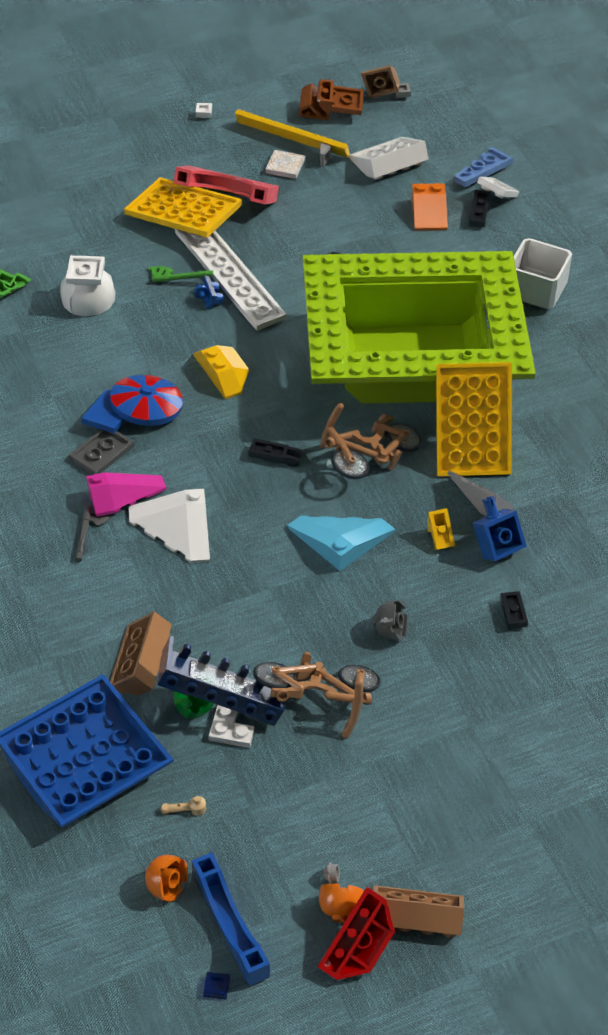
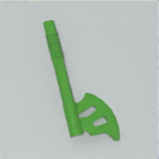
M153 266L148 268L152 272L153 283L214 276L213 270L172 274L174 271L169 267Z

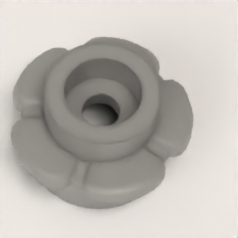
M328 862L327 867L323 868V877L330 884L339 882L340 872L338 864Z

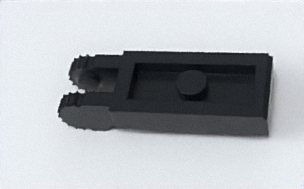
M253 439L248 456L286 463L288 466L296 467L300 463L299 458L302 457L303 451L285 444Z

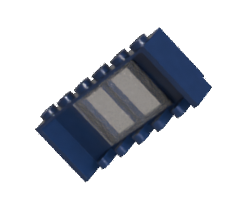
M169 637L162 650L158 686L186 696L189 694L245 714L246 717L272 726L276 725L284 712V702L278 701L277 697L270 696L272 688L263 686L257 680L247 677L249 673L248 665H242L238 673L228 671L230 666L228 658H223L218 667L208 663L211 657L209 651H204L199 660L189 657L191 653V645L185 644L180 653L172 651L174 637ZM261 672L259 677L267 682L268 673Z

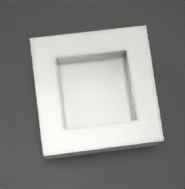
M197 103L196 117L211 118L212 103Z

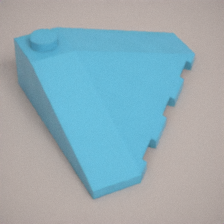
M301 515L287 525L290 531L339 571L395 532V528L382 518L362 519L357 517L335 518Z

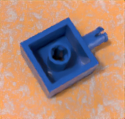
M494 496L482 499L487 515L473 522V526L483 558L497 561L527 547L517 511L505 508L498 511Z

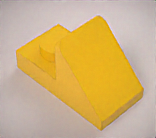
M447 508L428 512L427 532L432 534L435 550L454 547L455 542Z

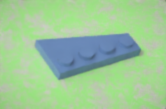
M490 147L487 153L480 155L479 160H474L471 162L470 167H465L456 174L455 182L464 187L470 186L477 182L479 177H487L513 164V158Z

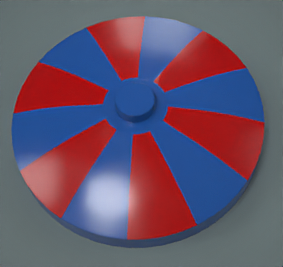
M151 375L129 376L118 381L111 389V408L118 416L134 424L145 426L162 425L174 420L182 410L183 397L180 390L171 382L160 377Z

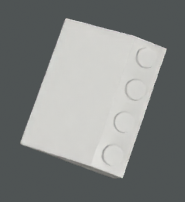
M399 137L348 156L367 177H371L374 180L383 178L385 174H395L400 169L407 170L411 165H421L423 161L429 159L425 141L406 137Z

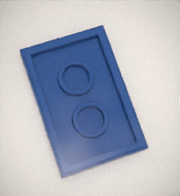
M106 389L81 418V423L115 434L125 420L118 416L111 408L110 390Z

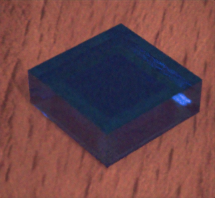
M207 972L203 997L227 1000L230 975Z

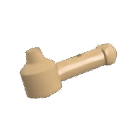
M195 796L187 803L162 804L160 810L163 814L191 811L193 815L200 816L206 812V801L201 796Z

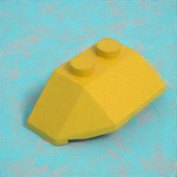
M216 345L193 353V356L225 400L242 394L249 368L233 347Z

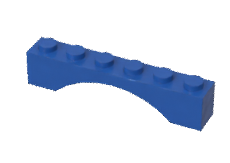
M211 852L192 860V875L248 986L269 978L270 963L261 945L252 936L240 916L222 870L213 853Z

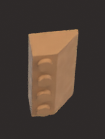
M155 611L127 626L110 679L111 684L120 693L141 695L151 691L156 684L155 680L160 667L162 650L170 637L169 632L172 624Z
M374 885L373 891L387 899L393 925L397 930L402 932H409L411 929L420 930V933L427 935L437 932L442 933L446 937L461 935L464 896Z

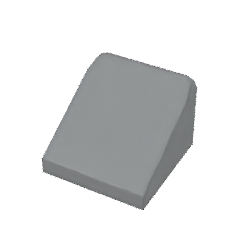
M321 142L320 166L323 167L331 159V146Z

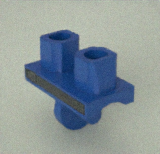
M204 276V284L197 285L193 293L196 298L204 300L207 309H212L213 305H221L224 297L222 293H218V282H211L209 276Z

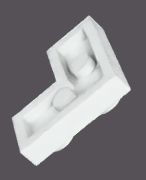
M217 705L209 733V741L250 748L255 726L235 723L238 712Z

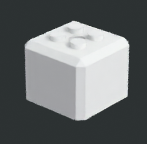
M530 238L523 240L514 255L523 302L548 310L554 308L568 282L572 258L570 250Z

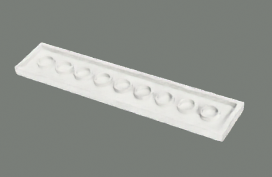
M175 229L176 235L206 271L213 270L214 276L211 277L215 282H218L220 288L256 331L286 320L287 314L216 231L207 238Z

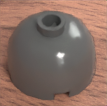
M386 601L378 607L376 614L373 615V626L376 627L381 637L398 641L403 640L402 635L406 636L408 615L403 613V609L406 608L403 601Z

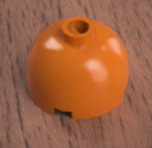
M167 854L156 857L149 864L145 872V883L150 893L158 899L170 902L176 900L182 894L184 889H180L183 881L187 882L188 878L186 861L178 856Z
M340 884L321 885L319 891L320 907L327 916L332 917L333 922L345 923L364 890L352 885H348V888L340 887Z

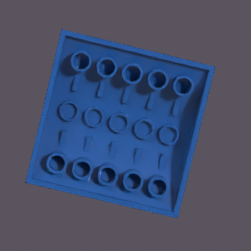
M104 674L0 731V748L18 779L39 807L62 828L174 762L170 754Z

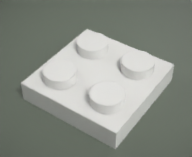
M479 177L477 183L482 185V189L486 191L492 190L495 192L494 195L499 198L505 197L510 199L511 197H517L519 191L495 178Z

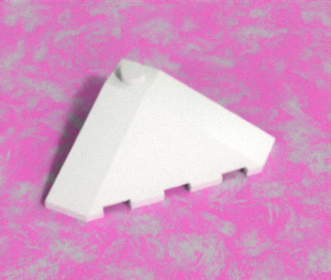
M204 489L183 490L129 506V523L134 527L137 524L144 528L145 534L154 540L157 537L165 542V547L174 553L180 551L186 555L185 560L190 563L210 562Z

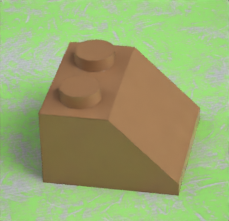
M391 65L361 72L370 99L399 92L400 81L396 69Z

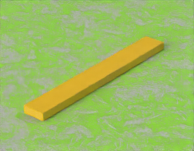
M239 109L235 112L237 122L317 149H320L322 142L331 146V153L345 158H348L350 155L348 145Z

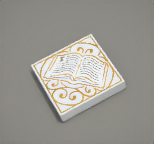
M274 150L266 167V173L296 179L305 161V156Z

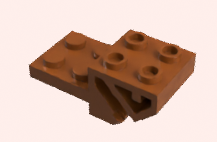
M325 79L319 81L318 89L313 83H310L301 89L299 116L329 120L331 111L361 115L364 90L334 86V81Z

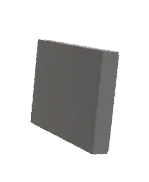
M100 430L70 453L68 458L91 475L100 474L132 449L134 442L118 431L113 434Z

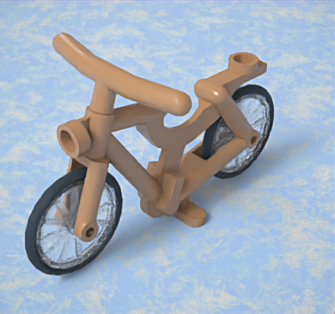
M338 403L325 426L320 442L321 448L327 447L331 449L336 447V452H334L331 458L332 466L336 472L349 479H361L369 472V463L363 455L374 458L378 465L386 464L390 461L388 469L391 471L395 468L402 454L401 451H417L421 447L422 439L420 434L409 425L403 423L387 425L393 421L394 416H388L386 413L381 415L378 421L374 423L372 433L375 435L373 437H363L359 430L338 434L334 429V424L344 408L342 403ZM382 437H385L389 443L386 448L379 444ZM351 439L355 443L369 444L373 450L349 442L347 440Z
M309 652L303 653L300 666L287 667L276 662H264L254 668V678L263 686L272 688L270 696L277 697L278 701L284 702L288 698L299 700L302 698L305 689L314 688L325 692L324 697L326 699L351 702V714L341 734L345 739L350 736L358 720L362 703L364 705L371 704L372 696L369 692L378 689L381 684L377 673L360 665L342 667L338 672V680L326 672L323 663L316 662V664H310L311 655ZM309 679H311L310 681L297 682V681H300V680H309ZM321 679H323L324 681L328 682L329 684H331V685L334 686V687H331V686H328V685H326V684L320 683Z

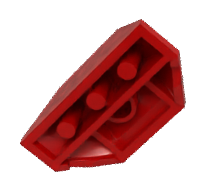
M366 887L317 967L336 980L370 973L395 933L387 899Z

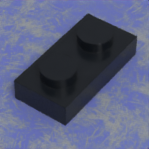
M520 591L500 593V601L508 629L528 627V619Z

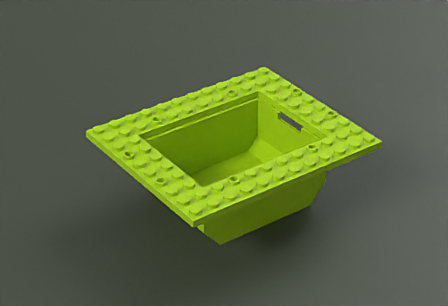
M513 251L303 255L312 384L345 383V389L362 404L436 402V364L512 362V379H535L536 372ZM485 307H486V313H487V319H488L489 329L487 328V322H486V316H485V310H484Z

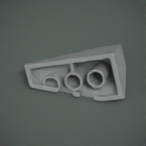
M450 470L447 474L485 517L487 514L482 499H486L489 496H494L498 511L504 508L510 510L514 508L513 505L498 494Z

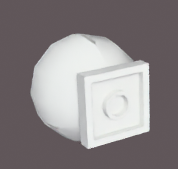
M70 255L67 274L60 286L63 306L70 313L73 312L74 315L87 317L100 315L111 308L115 301L116 292L111 275L104 271L105 257Z

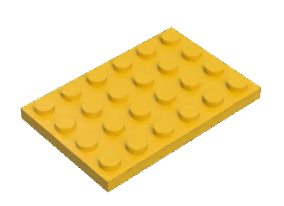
M159 177L124 208V214L208 238L242 206V199L194 186L188 187L175 184L172 180Z
M512 362L436 364L437 476H449L447 474L449 470L460 476L512 474Z

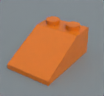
M412 184L411 204L415 231L447 230L445 184Z

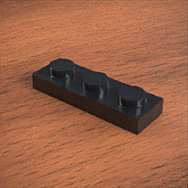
M474 191L469 218L470 226L485 227L490 191Z

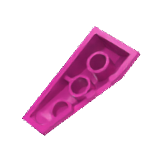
M105 472L86 476L88 493L96 517L119 512L121 507L127 504L132 506L140 498H149L166 490V485L161 475Z

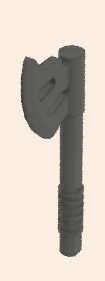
M89 504L85 505L76 550V561H82L89 522L94 523L95 526L102 525L110 519L112 514L96 518L94 517L96 516L94 508Z

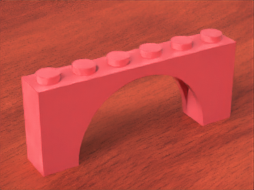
M189 165L176 167L173 181L175 184L188 187H205L232 192L261 204L276 202L279 189L277 185Z

